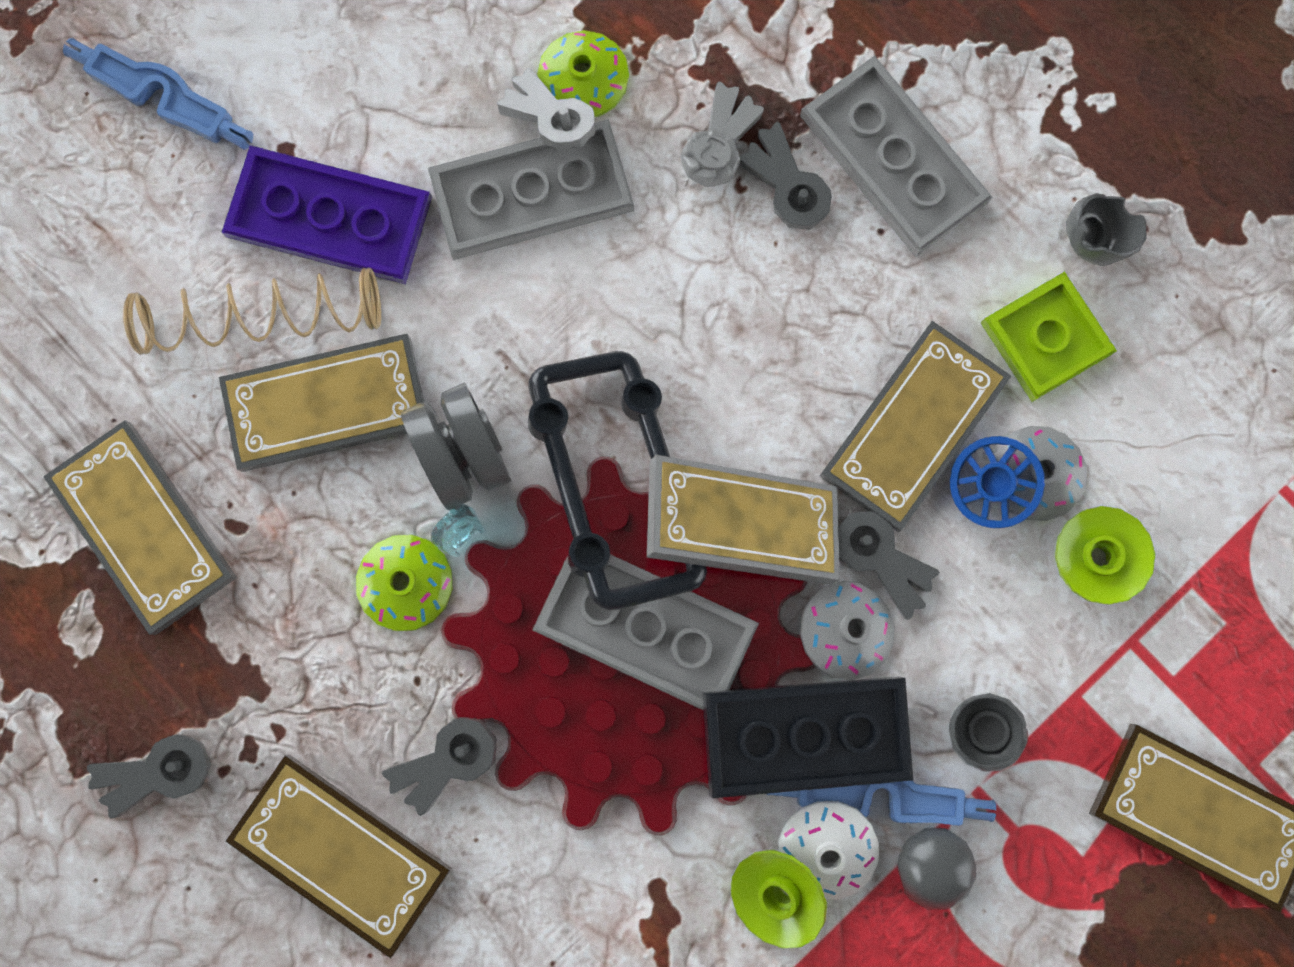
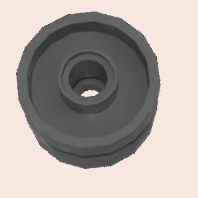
M465 382L441 394L440 402L449 423L448 425L445 421L441 422L434 408L424 401L401 411L405 430L422 468L441 503L448 511L472 500L473 490L469 481L472 476L468 467H470L479 485L489 492L512 481L500 454L503 450L485 411L483 409L479 410Z

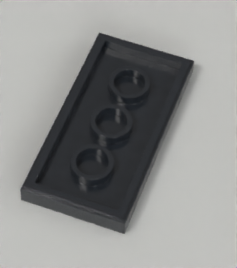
M905 677L702 692L709 796L712 799L913 781Z

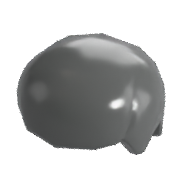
M1095 193L1076 202L1066 221V232L1072 248L1079 257L1094 265L1107 266L1129 258L1140 251L1147 239L1145 217L1141 214H1130L1125 208L1126 199L1124 197L1105 196L1104 194Z
M992 693L972 696L964 700L956 708L949 722L952 749L966 765L983 772L1001 771L1013 765L1021 756L1028 742V730L1023 713L1010 699Z
M925 828L908 838L902 847V852L899 854L898 872L904 893L912 901L927 910H948L969 896L976 880V863L967 842L946 828Z

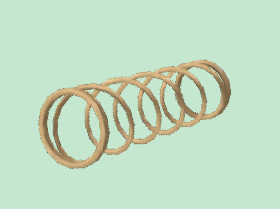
M363 268L360 271L359 312L354 326L350 328L345 327L338 318L330 301L323 276L320 273L317 274V298L314 320L309 331L305 333L300 332L291 321L283 304L275 278L272 279L270 323L265 335L259 338L253 336L242 321L229 282L226 285L228 311L225 330L221 339L213 343L207 341L197 328L188 306L185 288L180 290L183 303L181 333L176 344L168 348L159 344L155 339L153 317L145 297L138 292L130 293L127 295L123 306V322L126 336L132 349L139 355L150 353L154 344L163 351H174L183 340L187 320H189L197 336L206 345L211 347L219 346L228 334L232 310L239 325L252 340L256 342L265 341L274 325L277 301L288 325L297 335L305 338L316 327L321 306V292H323L334 320L348 333L353 332L357 328L362 314L369 329L373 330L375 328L377 330L381 325L379 289L375 274L371 268ZM134 300L139 319L145 330L143 348L138 341L133 322Z

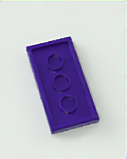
M250 145L223 225L222 234L226 238L356 272H360L363 268H371L375 277L406 285L432 201V195L426 190Z

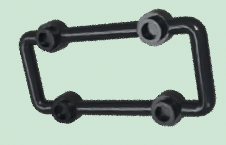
M612 351L544 365L537 368L531 374L528 381L529 393L533 403L528 415V429L532 436L545 443L573 537L568 552V564L575 574L585 578L589 594L594 603L606 610H619L693 591L702 585L707 575L706 566L685 563L686 572L611 590L608 586L604 570L610 558V548L603 537L592 533L563 438L568 423V411L560 401L551 398L548 385L621 370L626 382L621 400L622 410L630 419L639 422L650 459L655 455L670 457L656 415L662 401L661 390L653 381L644 379L637 359L624 351Z

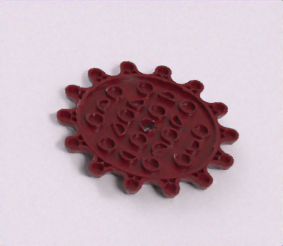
M610 457L594 459L587 469L588 486L582 498L592 533L598 534L606 540L610 548V555L660 578L686 572L685 563L647 557L649 491L637 492L628 487L624 481L620 464L615 459ZM538 484L526 486L519 492L516 499L518 511L525 522V533L522 539L517 544L509 547L498 546L487 540H478L472 543L466 550L465 564L468 570L481 578L487 588V599L484 605L471 613H454L443 622L441 628L442 638L448 646L473 653L479 659L481 665V674L478 681L472 687L458 693L452 703L453 716L455 719L467 717L481 719L484 722H494L505 729L508 735V747L495 768L496 781L502 788L509 791H517L524 788L533 778L539 775L548 774L556 777L565 789L562 815L569 827L582 831L589 829L596 823L601 808L607 801L612 798L623 797L629 799L637 807L643 828L652 835L662 836L669 833L677 822L676 802L680 792L687 786L695 784L709 789L704 710L533 631L568 556L573 537L563 503L554 499L551 493L543 486ZM706 566L707 575L705 581L699 588L690 592L759 623L729 690L777 686L780 679L788 673L806 672L816 667L804 651L800 634L788 631L780 619V610L783 603L802 592L807 585V581ZM747 795L716 799L728 806L737 805Z

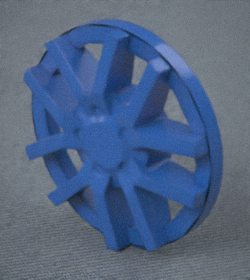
M991 436L973 442L960 453L951 470L950 490L954 503L966 518L988 528H1007L1023 522L1036 511L1044 494L1045 475L1038 457L1029 447L1009 437ZM990 445H1009L1010 447L998 462ZM980 448L984 449L990 460V464L985 465L983 468L972 456ZM1019 450L1027 458L1013 470L1007 464L1015 452ZM967 460L977 475L959 479L960 471ZM1031 464L1036 473L1037 483L1019 478ZM976 483L979 492L962 498L958 486ZM1018 485L1036 489L1031 503L1015 495ZM984 499L981 517L973 513L966 504ZM1009 500L1026 507L1019 515L1009 519ZM992 502H1001L1002 521L989 520Z

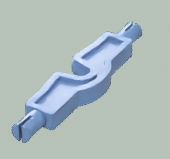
M69 38L66 41L71 47L64 44V56L83 64V70L93 80L114 90L135 106L144 105L156 90L164 89L157 108V114L167 123L194 132L213 143H218L221 138H224L243 150L250 146L246 140L252 143L254 135L252 131L231 122L232 117L225 108L194 93L182 77L171 68L155 62L137 63L103 44H98L95 49H92L74 38Z
M913 781L767 794L768 796L797 798V804L801 807L817 801H839L857 808L867 817L873 793L879 788H884L889 796V817L897 823H940L960 826L963 824L964 818L994 822L996 813L976 810V808L996 810L995 800L966 798L965 791L958 788L916 784Z

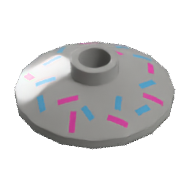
M1028 426L1012 432L1008 436L1009 438L1015 439L1029 447L1038 457L1039 461L1047 464L1051 470L1050 477L1045 479V490L1042 500L1036 511L1027 520L1048 521L1067 514L1080 501L1087 485V465L1080 448L1066 434L1050 427ZM1009 445L997 446L994 454L998 462L1010 447ZM1017 450L1007 465L1015 470L1027 457L1023 452ZM1031 464L1019 478L1037 483L1033 465ZM1018 485L1015 495L1031 503L1036 489ZM1009 500V511L1011 513L1019 515L1026 509V507Z
M841 581L822 587L810 597L801 614L800 637L806 655L817 669L833 678L856 680L872 675L886 662L893 647L894 624L888 606L878 593L861 583ZM851 620L859 624L860 634L857 638L852 637L848 632V624Z

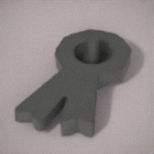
M776 122L770 130L760 129L758 132V138L767 154L756 143L751 142L749 151L739 156V165L775 188L774 212L788 228L810 230L827 217L831 205V190L818 174L798 170L780 123Z
M868 511L855 512L848 515L838 526L839 559L855 571L874 570L903 618L906 620L911 619L914 610L925 608L926 603L908 581L924 592H931V580L938 576L940 572L938 569L896 550L893 527L879 514Z
M459 717L452 720L438 732L434 753L387 768L382 772V775L390 781V794H394L415 782H419V785L404 799V803L415 806L417 814L422 816L431 809L452 778L473 781L490 769L496 761L497 738L483 720Z
M175 734L156 742L146 761L89 764L87 770L92 778L88 788L93 790L117 784L121 785L98 800L101 804L108 807V816L112 819L125 814L154 790L173 799L195 792L203 786L208 770L211 767V762L201 741L187 735Z

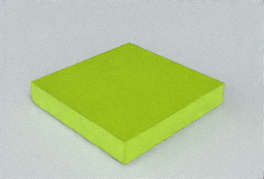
M1065 271L981 321V325L1031 402L1041 398L1117 352Z

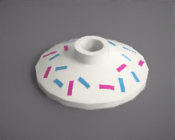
M817 801L801 807L786 821L778 839V851L792 855L811 870L821 884L826 900H839L857 893L871 880L879 862V841L871 822L857 808L839 801ZM830 850L837 852L839 858L835 863L827 864L821 860L824 852Z

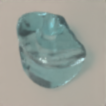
M462 504L450 510L442 517L431 532V540L437 548L451 556L459 557L460 552L457 549L464 545L476 531L482 534L484 529L475 510L466 504Z

